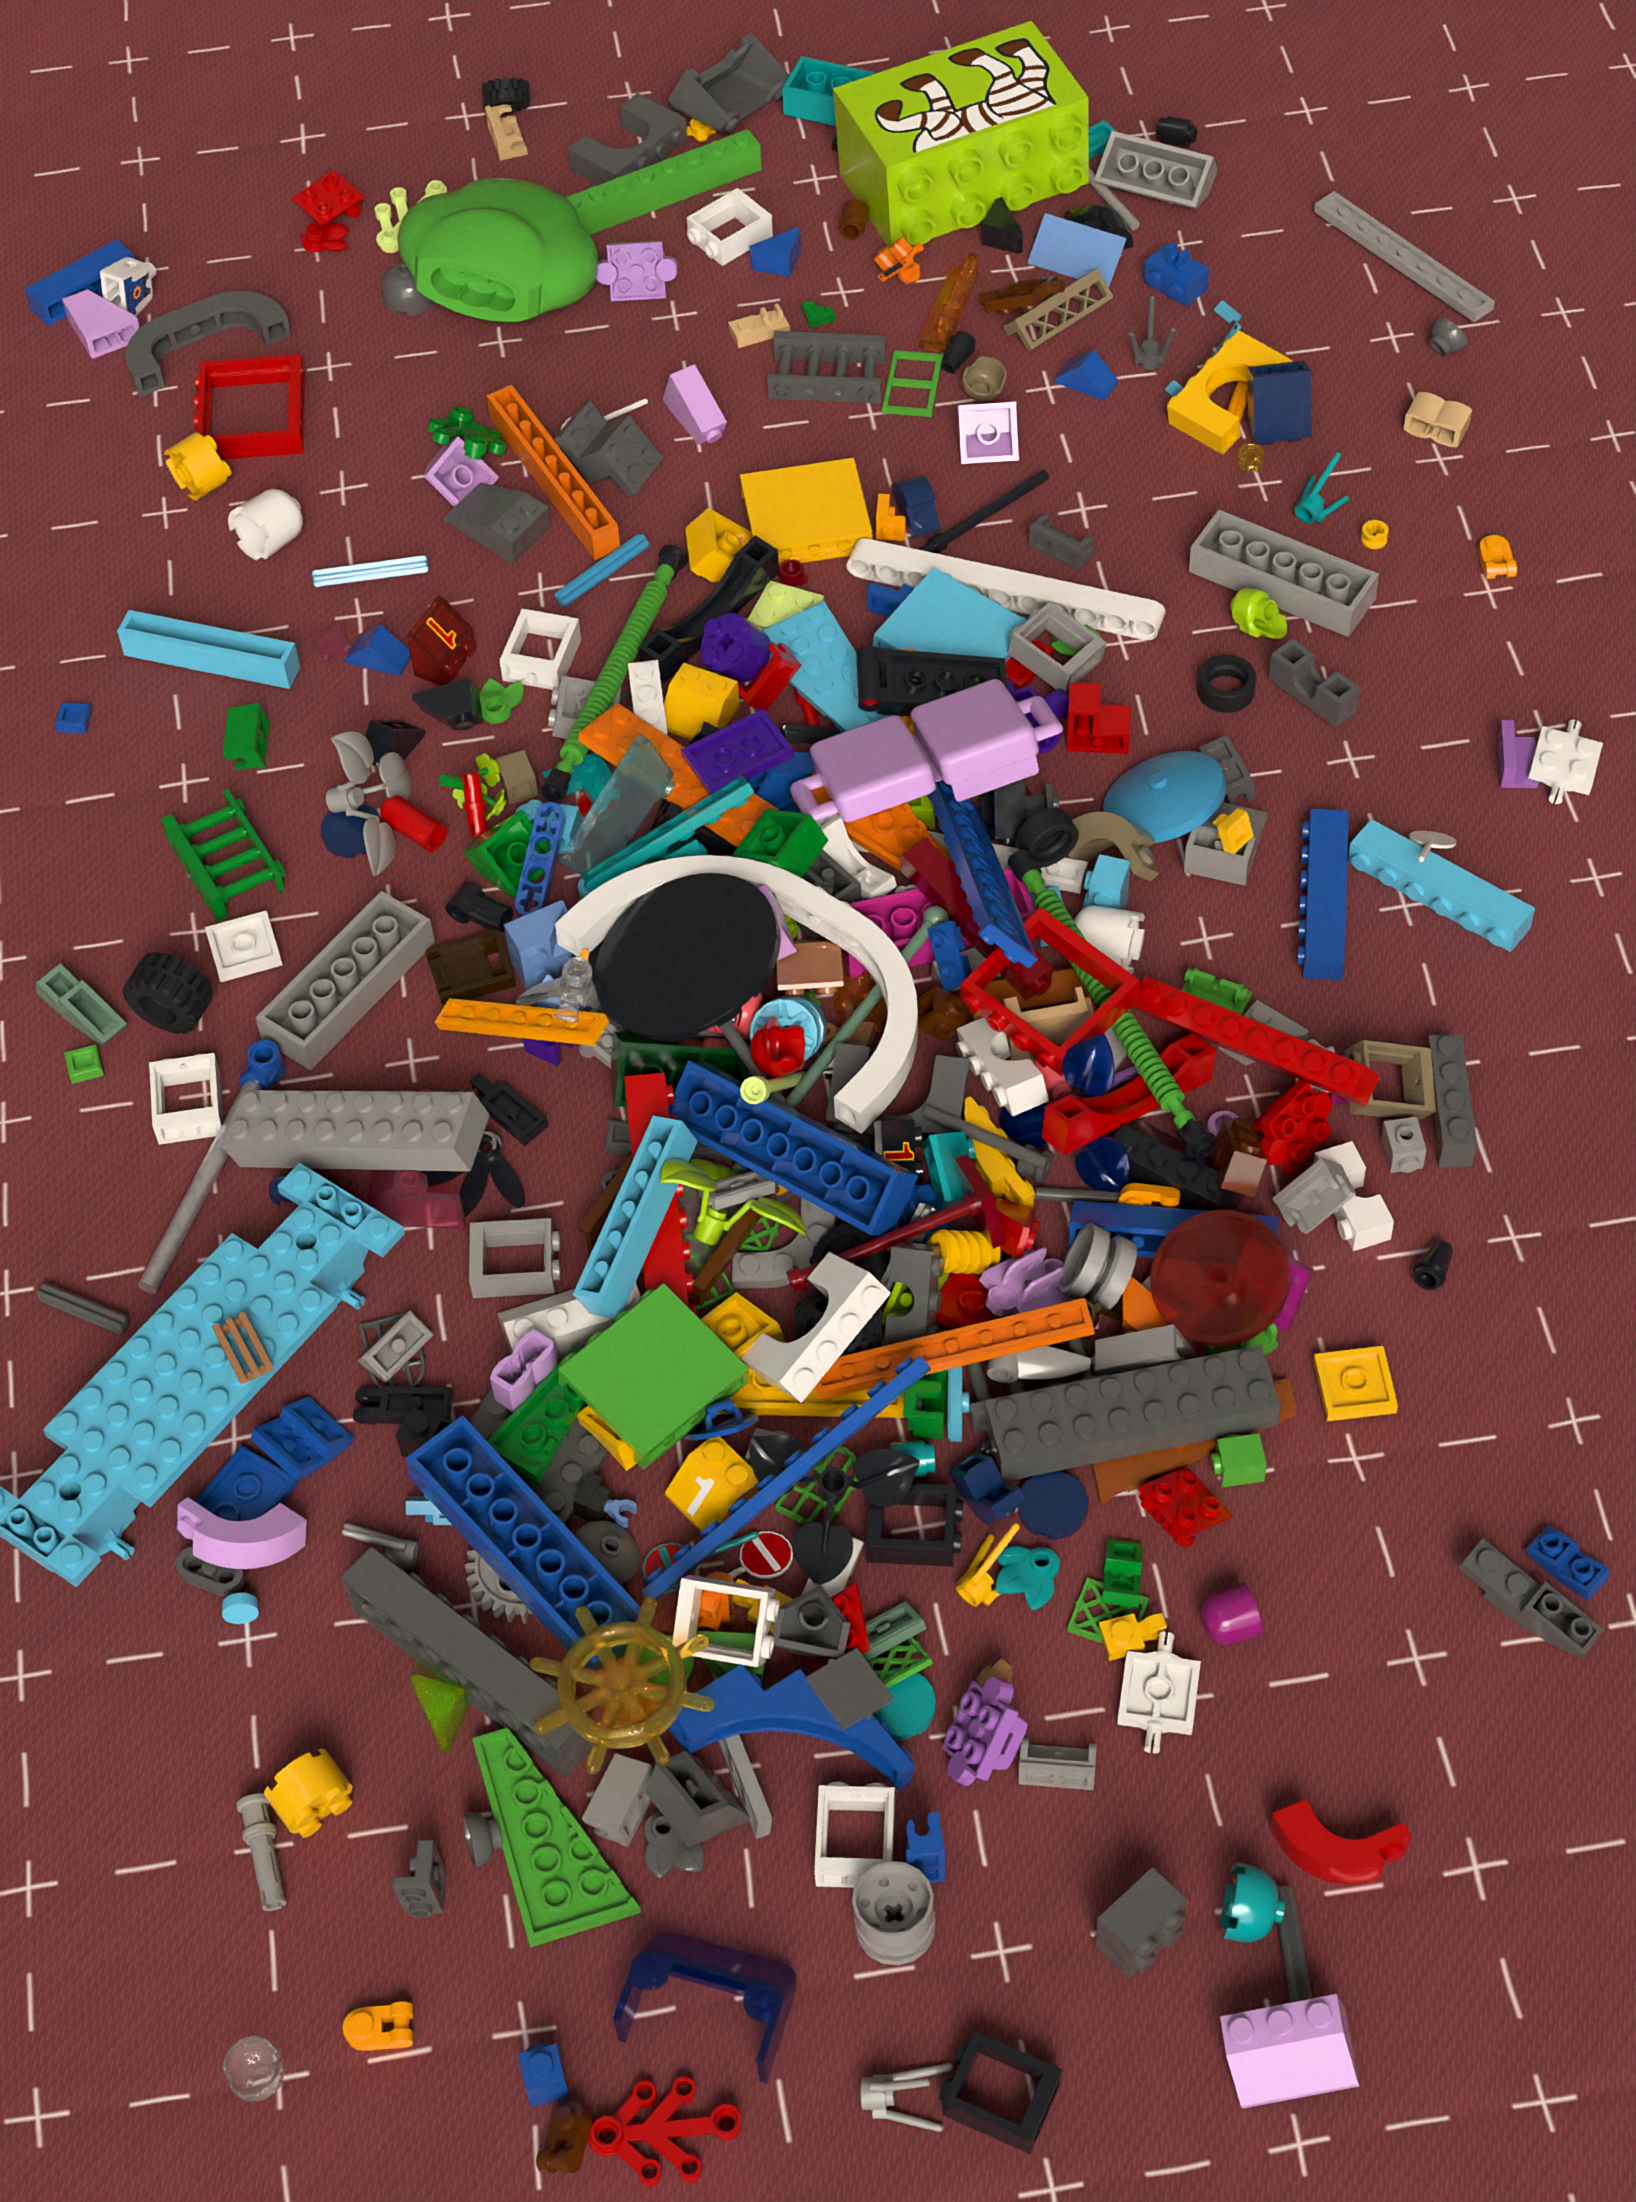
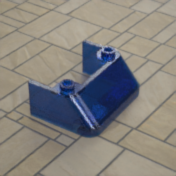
M670 1931L660 1932L653 1936L634 1958L615 2010L613 2021L618 2041L626 2043L643 1990L659 1989L666 1984L670 1976L743 1996L746 2014L754 2021L767 2024L756 2059L759 2081L767 2083L797 1991V1980L793 1969L787 1964Z

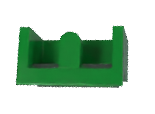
M948 1370L924 1375L905 1391L903 1417L908 1419V1430L913 1431V1438L943 1440Z

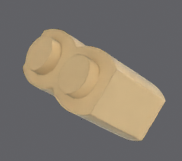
M1418 392L1406 414L1403 429L1416 437L1431 438L1439 444L1458 447L1470 425L1472 409L1460 402L1445 401L1432 393Z

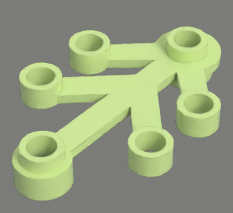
M439 180L429 182L425 190L426 194L421 200L432 195L446 193V186ZM401 187L394 188L390 192L391 202L396 206L399 222L394 227H392L390 221L392 217L390 205L380 203L375 206L376 219L380 221L382 231L376 237V241L381 250L386 253L399 251V226L404 215L408 212L406 190Z

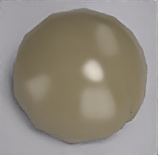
M979 356L971 366L966 367L962 378V387L968 396L978 402L992 401L1004 390L1007 370L1003 363L996 358Z

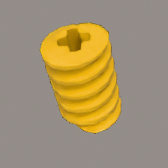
M939 1229L931 1234L926 1245L941 1246L940 1256L945 1259L943 1273H973L981 1275L984 1271L998 1265L1000 1261V1246L993 1249L982 1231Z

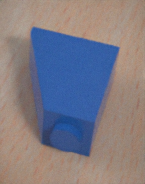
M794 752L793 758L747 781L756 795L771 805L780 803L792 797L790 787L795 781L809 777L815 771L810 752Z

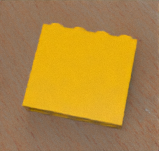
M854 458L740 474L741 496L744 498L752 538L757 536L778 549L779 566L782 562L790 559L805 563L850 556L859 539L872 540V529Z

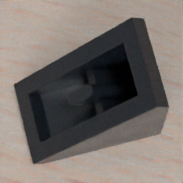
M998 198L982 222V245L1019 254L1023 252V231L1002 198Z

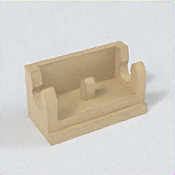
M507 104L495 107L485 106L488 129L499 160L528 155L516 117H500L502 113L512 111V107Z

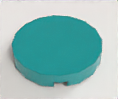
M900 1668L889 1669V1671H900ZM915 1673L889 1687L888 1690L894 1697V1701L878 1710L876 1719H881L886 1723L891 1737L895 1741L909 1740V1737L916 1734L919 1736L927 1730L934 1720L936 1698L933 1687L924 1676Z

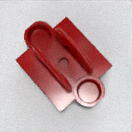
M1298 1080L1283 1097L1277 1098L1257 1118L1252 1127H1255L1257 1131L1263 1132L1265 1135L1261 1145L1267 1158L1266 1165H1279L1283 1174L1293 1176L1333 1133L1326 1119L1332 1108V1101L1328 1093L1316 1088L1312 1089L1308 1081Z

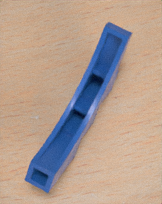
M740 1664L669 1709L666 1727L683 1749L689 1753H693L713 1742L738 1734L776 1731L800 1733L823 1739L851 1751L879 1770L898 1791L911 1783L915 1769L911 1754L907 1749L896 1744L891 1737L886 1723L881 1719H876L878 1711L872 1714L871 1719L867 1720L864 1718L842 1731L809 1686L805 1674L800 1669L764 1691L763 1684L758 1676L754 1673H749Z

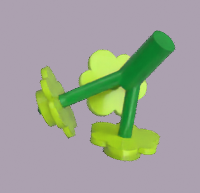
M486 753L477 756L476 763L479 767L477 772H480V777L485 778L489 786H495L496 783L500 782L498 763ZM442 774L439 779L440 785L455 789L452 795L458 800V806L463 809L462 802L465 799L462 778ZM481 783L483 799H486L487 804L490 805L486 811V821H488L491 816H498L501 811H504L506 800L503 799L505 789L502 788L492 799L487 796V787Z

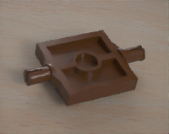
M1057 275L1013 282L1000 290L997 289L993 292L979 294V302L981 305L985 304L987 313L998 311L999 314H1006L1020 307L1023 311L1031 310L1038 306L1039 301L1051 297L1052 293L1065 291V284L1063 280L1058 281Z

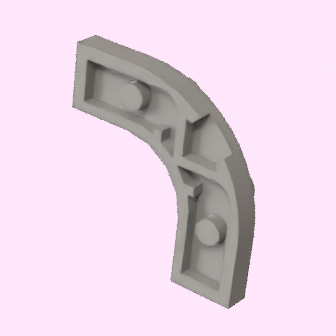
M801 1197V1218L806 1229L805 1236L803 1237L798 1233L789 1245L780 1250L736 1253L733 1257V1288H776L789 1285L790 1282L786 1272L792 1270L791 1267L795 1265L798 1266L799 1270L810 1266L809 1261L814 1247L820 1242L819 1240L822 1236H825L832 1228L835 1229V1215Z

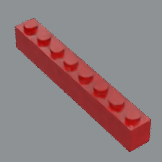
M1147 976L1144 977L1140 986V998L1132 1005L1147 1017L1188 1034L1195 1033L1207 1042L1296 1079L1308 1081L1313 1086L1366 1107L1380 1078L1379 1075L1361 1063Z
M665 1073L624 1076L632 1161L653 1116L676 1120V1115H669L668 1105L674 1104L672 1084L666 1085ZM679 1184L642 1266L644 1287L646 1293L650 1289L656 1290L664 1283L697 1316L696 1305L689 1304L688 1293L693 1292L692 1272H685L684 1261L690 1260L689 1240H682L681 1229H687L685 1208L679 1209L678 1198L684 1197L683 1184Z

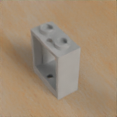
M1048 602L1042 609H1035L1025 624L1022 626L1019 624L1012 630L1009 636L1011 642L1008 654L1055 689L1061 688L1068 692L1070 690V683L1079 682L1101 662L1107 642L1052 602ZM1046 629L1078 653L1062 666L1030 642Z
M551 1218L470 1223L469 1283L473 1298L555 1294V1280L561 1279L560 1260H555V1251L561 1250L560 1232L553 1231ZM544 1244V1272L487 1275V1247Z

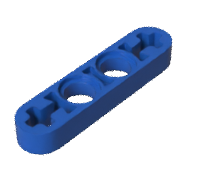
M554 802L542 804L535 814L515 899V908L520 917L542 909L547 905L566 824V817L562 808ZM551 812H554L558 819H552L551 834L546 832L548 824L544 817H549ZM542 840H548L552 843L551 850L546 854L536 852V846ZM536 869H541L545 872L544 880L538 884L531 883L529 881L530 873ZM529 890L534 892L533 900L537 908L532 907L530 912H527L523 905L530 903L531 893Z

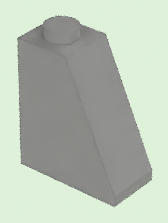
M1172 1324L1095 1340V1354L1092 1355V1367L1096 1375L1107 1374L1108 1376L1198 1358L1199 1356L1176 1326Z

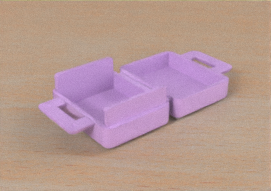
M993 679L915 707L911 712V718L916 735L912 736L900 716L892 715L814 743L810 748V754L817 774L795 781L790 787V793L800 812L810 814L815 821L837 813L845 822L855 821L930 794L936 789L935 782L944 780L946 784L951 785L956 801H963L1037 774L1039 772L1036 754L1039 752L1037 742L1061 733L1063 726L1042 697L1033 696L1015 702L1003 682ZM1031 712L1039 727L1033 728L1024 714ZM824 786L832 801L818 805L811 790Z

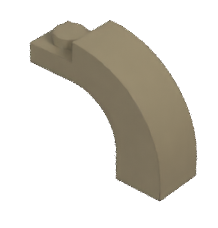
M1100 811L1087 813L1072 820L1079 830V838L1075 847L1068 854L1069 858L1090 862L1103 850L1117 846L1125 860L1130 861V869L1133 874L1149 881L1160 874L1154 864L1156 858L1148 849L1155 840L1142 826L1114 813Z

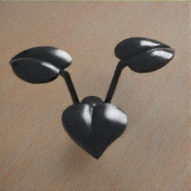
M789 1435L752 1436L749 1451L750 1463L758 1482L760 1483L771 1473L775 1477L780 1475L787 1469L784 1462L798 1450L805 1454L808 1451L806 1445L801 1440ZM875 1449L865 1452L854 1463L853 1471L859 1482L852 1480V1477L847 1476L843 1470L837 1467H829L821 1474L817 1472L812 1476H804L798 1481L800 1483L817 1482L818 1495L827 1502L824 1526L816 1522L803 1525L796 1532L792 1543V1552L796 1563L814 1584L822 1585L835 1579L842 1573L851 1559L853 1538L850 1531L843 1526L830 1527L833 1505L845 1496L847 1486L855 1489L863 1487L865 1499L875 1506H894L906 1497L920 1465V1461L917 1458L897 1450ZM792 1486V1487H791L788 1491H786L784 1494H788L789 1492H791V1491L793 1490L794 1486Z

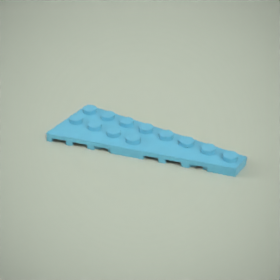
M825 601L763 630L768 635L770 642H774L776 646L779 643L785 644L802 665L789 683L824 717L827 716L841 732L892 716L877 714V711L866 712L858 707L856 652Z

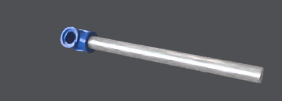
M260 1040L249 1047L247 1051L248 1064L238 1081L242 1088L138 1283V1286L143 1291L150 1294H155L158 1291L229 1155L221 1144L242 1090H271L272 1085L284 1077L286 1067L275 1042Z

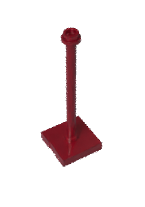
M965 1154L955 1159L965 1195L962 1202L841 1252L836 1256L853 1263L967 1214L975 1218L993 1249L1006 1244L993 1193L968 1154ZM820 1262L801 1270L795 1265L791 1267L792 1270L786 1272L793 1291L807 1289L805 1284L809 1282L807 1278Z

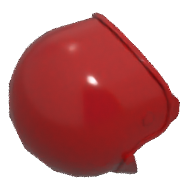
M771 1016L765 1025L755 1032L751 1040L750 1052L755 1066L762 1073L771 1077H785L797 1070H801L805 1058L804 1029L801 1026L795 1025L782 1028L777 1018Z

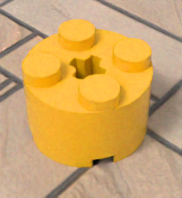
M196 432L164 452V455L170 456L166 460V464L174 480L181 489L187 487L192 492L188 496L193 500H199L226 483L227 477L232 474L228 464L218 456L216 452L217 445L210 435L203 437Z
M318 1749L319 1756L313 1757L308 1752L292 1761L274 1777L278 1783L271 1791L267 1786L264 1791L265 1798L291 1833H300L303 1838L314 1834L321 1827L320 1820L331 1812L334 1815L343 1813L353 1802L349 1797L353 1788L351 1783L326 1749Z

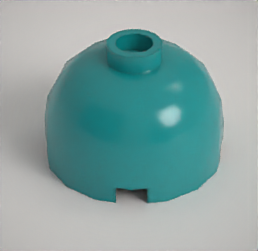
M1234 1862L1230 1873L1236 1874L1237 1878L1235 1885L1227 1884L1221 1927L1227 1929L1221 1934V1938L1251 1943L1267 1936L1274 1922H1282L1285 1900L1278 1898V1885L1274 1878L1264 1869Z

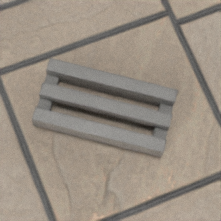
M754 1171L717 1181L716 1190L709 1193L708 1205H712L714 1210H719L746 1202L749 1199H756L776 1193L775 1182ZM699 1189V1198L702 1200L703 1190Z

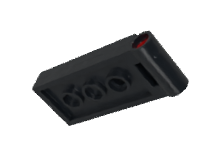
M863 646L856 651L858 707L866 712L877 711V714L911 717L912 710L919 705L989 680H1000L1007 688L1005 658L882 649L874 646Z

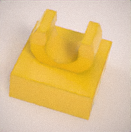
M1237 808L1229 816L1220 814L1213 821V824L1217 826L1219 831L1216 834L1217 838L1221 840L1224 851L1234 855L1254 836L1248 812Z

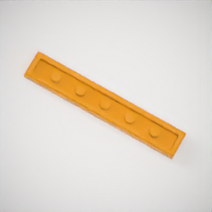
M453 998L448 999L435 1020V1024L440 1030L591 1046L596 1045L609 1023L605 1013Z

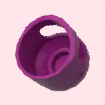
M1245 1582L1237 1584L1236 1587L1210 1595L1204 1600L1201 1608L1202 1623L1206 1633L1213 1642L1227 1646L1263 1634L1262 1621L1256 1602Z

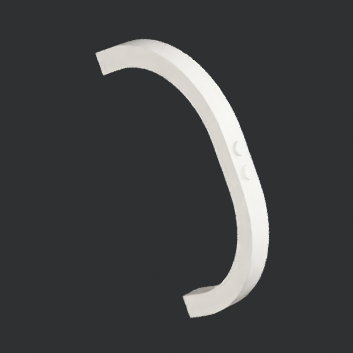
M701 855L666 859L635 868L607 881L591 891L555 923L558 945L579 957L582 949H588L590 953L601 943L615 922L632 904L645 894L667 882L694 874L721 873L744 879L757 888L767 884L785 915L840 946L862 963L880 987L886 1002L888 1016L883 1036L869 1061L834 1096L835 1118L862 1134L896 1097L912 1067L918 1039L917 994L913 977L900 951L878 926L853 909L847 902L839 901L829 895L823 888L814 886L786 870L759 861L731 856Z

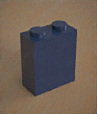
M1305 361L1248 367V430L1254 443L1269 445L1277 440L1295 442L1302 440L1303 437H1311V370Z

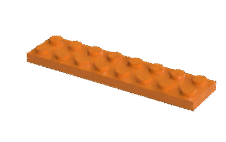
M616 703L579 732L578 741L670 803L672 802L682 807V811L710 795L683 759L681 749L684 746L619 703ZM754 793L749 796V800L744 805L738 808L731 807L722 813V817L718 821L710 825H706V823L704 825L738 848L765 809H779Z

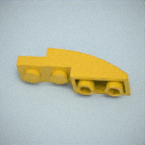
M971 1096L965 1098L964 1121L1008 1140L1005 1132L1001 1128L997 1129L991 1122L984 1106H978ZM972 1139L976 1158L972 1159V1162L977 1170L980 1171L982 1178L993 1193L994 1200L1003 1196L1007 1201L1033 1208L1035 1191L1027 1180L1023 1181L1017 1174L1015 1165L1007 1157V1154Z

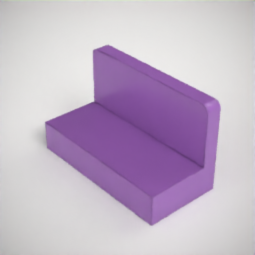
M1501 720L1499 730L1498 754L1501 788H1538L1539 781L1528 778L1536 749V738L1515 737L1514 720Z

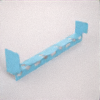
M1223 300L1214 308V311L1227 322L1231 323L1234 320L1236 323L1211 357H1214L1215 353L1221 349L1224 341L1228 338L1231 339L1242 328L1238 324L1242 316ZM1173 380L1165 390L1174 396L1178 395L1183 390V387Z

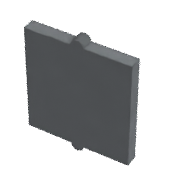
M857 1648L836 1660L829 1659L826 1666L806 1677L807 1683L842 1731L864 1718L867 1720L871 1719L874 1712L894 1701L892 1694Z

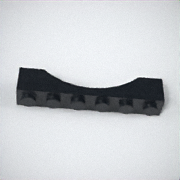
M754 536L736 553L719 583L696 609L678 622L658 628L639 646L640 662L658 660L660 680L664 684L680 669L683 663H686L701 649L704 626L710 619H716L727 613L737 614L779 573L778 549L759 537Z

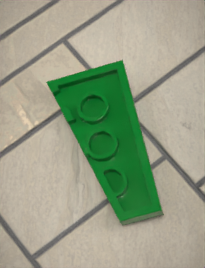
M574 1346L565 1357L571 1353L577 1354L581 1350ZM563 1359L487 1440L510 1467L538 1484L585 1402L568 1384L563 1387L559 1384L558 1368Z

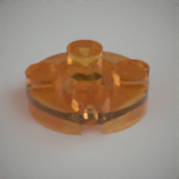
M869 971L862 972V976L852 978L850 975L843 979L844 986L837 987V992H834V1006L838 1021L842 1023L843 1020L847 1021L861 1002L859 1000H864L875 986L876 981L870 978ZM884 997L879 1000L863 1021L874 1022L877 1030L876 1034L882 1031L883 1026L887 1022L888 1011Z

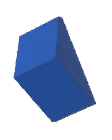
M796 227L749 246L751 268L754 271L790 277L801 253L800 229Z
M1093 349L1069 360L1055 377V383L1105 401L1117 386L1118 379Z
M378 625L356 639L345 661L348 664L401 676L412 657V651L382 625Z

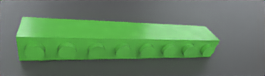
M747 129L565 198L575 207L580 226L591 235L762 170L760 144Z

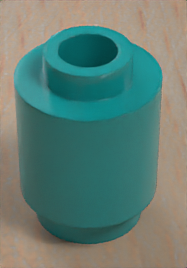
M925 1441L890 1443V1450L907 1453L920 1461L915 1477H926V1473H935L934 1444H925Z

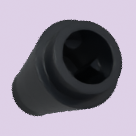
M957 331L956 334L951 335L941 363V367L945 372L950 374L956 373L961 365L974 353L976 341L972 335L965 331Z
M1442 1240L1436 1241L1414 1265L1413 1279L1418 1286L1426 1290H1435L1445 1283L1453 1253V1248L1449 1243Z

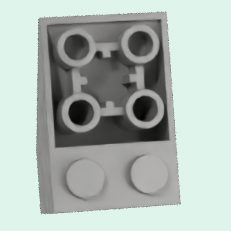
M1222 802L1217 811L1206 822L1191 831L1185 849L1184 872L1245 886L1265 827L1268 812ZM1239 808L1248 812L1254 836L1233 855L1224 851L1221 840L1216 836L1219 831L1217 826L1213 824V821L1220 814L1229 816Z

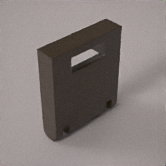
M499 929L433 946L425 951L442 1005H445L449 998L468 1000L516 987L515 977ZM498 952L502 963L493 965L490 968L486 955Z

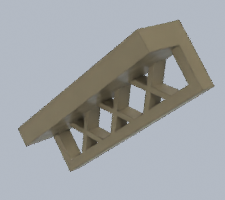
M1097 268L1066 286L1065 291L1053 294L1039 303L1036 308L1026 311L1004 325L1003 328L1007 336L1017 332L1027 351H1030L1114 297ZM1096 283L1103 296L1099 300L1088 297L1090 286ZM1070 298L1081 301L1079 313L1068 310ZM1050 311L1061 314L1059 326L1047 323ZM1029 324L1040 327L1038 339L1032 341L1025 329Z

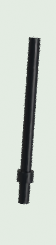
M1041 470L946 532L935 534L927 540V544L918 550L939 554L947 548V544L1049 480V474L1047 471Z

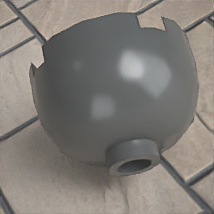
M404 262L395 264L387 270L382 279L381 294L383 303L389 311L397 315L398 311L406 312L407 316H414L424 313L433 306L434 301L425 297L416 289L414 278Z

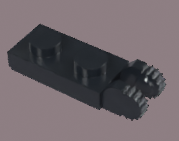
M382 1386V1388L360 1389L356 1391L355 1397L359 1404L378 1406L380 1404V1407H358L353 1412V1419L357 1423L375 1425L379 1422L380 1424H402L410 1408L414 1407L450 1420L453 1391L450 1387Z

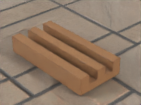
M244 1311L239 1313V1318L232 1320L230 1317L225 1320L226 1324L219 1326L217 1323L212 1326L241 1385L274 1370ZM241 1327L244 1328L263 1364L258 1368L238 1331ZM230 1332L250 1369L245 1374L225 1337Z

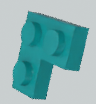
M593 752L586 755L581 764L573 766L574 772L569 781L570 785L566 795L583 789L594 808L623 797L622 788L603 758L597 753ZM552 769L541 772L543 782L549 776Z

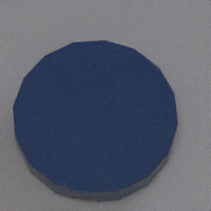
M360 805L358 809H355L379 817L377 811L367 805ZM346 811L328 813L321 824V838L326 849L336 856L345 858L355 857L354 854L359 853L367 854L363 836V827L367 819L354 815L346 816Z
M1055 1471L1032 1476L1024 1482L1021 1491L1026 1500L1017 1505V1512L1021 1523L1030 1533L1058 1540L1071 1536L1082 1527L1088 1513V1496L1084 1486L1075 1477L1064 1472Z

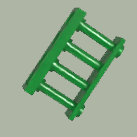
M229 789L222 791L227 807L184 825L181 823L178 825L172 814L160 819L167 841L216 921L228 917L225 904L229 902V898L271 880L279 893L285 891L282 878L286 874L278 859L273 861L245 816L247 812L241 799H234ZM230 818H233L238 828L198 846L196 844L190 845L188 842L191 840L190 836ZM244 838L251 847L212 866L208 864L203 866L201 863L204 856ZM256 859L260 861L264 868L225 887L221 885L216 887L214 884L216 877Z

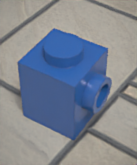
M548 2043L534 2044L528 2047L526 2052L518 2054L525 2089L531 2107L570 2097L557 2043L552 2045Z

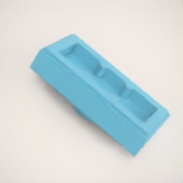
M962 1366L948 1369V1439H950V1442H962V1413H969V1392H962Z

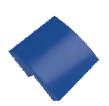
M308 1396L284 1406L279 1418L254 1428L251 1440L295 1481H298L337 1457L353 1443L354 1437Z

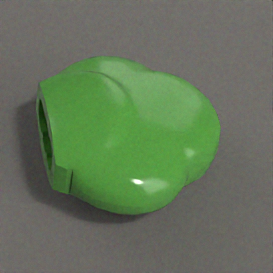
M482 178L472 181L458 190L426 197L408 210L401 221L398 231L399 254L414 278L416 289L425 297L448 309L479 319L502 322H519L531 319L548 311L574 304L591 291L597 280L599 266L597 247L590 235L580 226L575 207L554 190L533 182L510 178Z

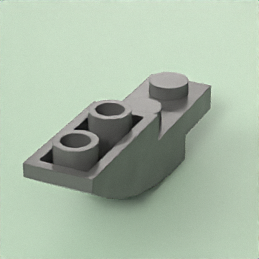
M1483 1538L1458 1567L1460 1571L1486 1591L1482 1597L1531 1633L1568 1653L1582 1658L1604 1631L1602 1627L1546 1581L1540 1586Z

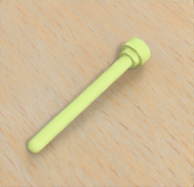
M800 1071L785 1077L769 1080L761 1076L749 1077L741 1085V1096L750 1104L764 1102L772 1092L795 1087L806 1072Z

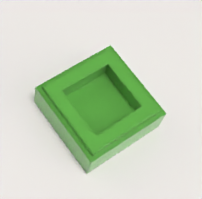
M96 1044L64 1052L72 1084L104 1076Z

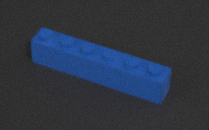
M1311 809L1309 821H1303L1302 840H1308V846L1302 845L1301 864L1307 865V870H1301L1300 889H1306V895H1300L1299 914H1305V920H1299L1298 939L1304 940V946H1298L1297 965H1303V978L1342 981L1345 961L1349 811Z
M1074 1201L1069 1222V1248L1079 1231L1086 1224L1093 1223L1107 1229L1110 1233V1239L1120 1235L1134 1241L1137 1245V1257L1239 1265L1246 1244L1252 1238L1277 1250L1279 1216Z

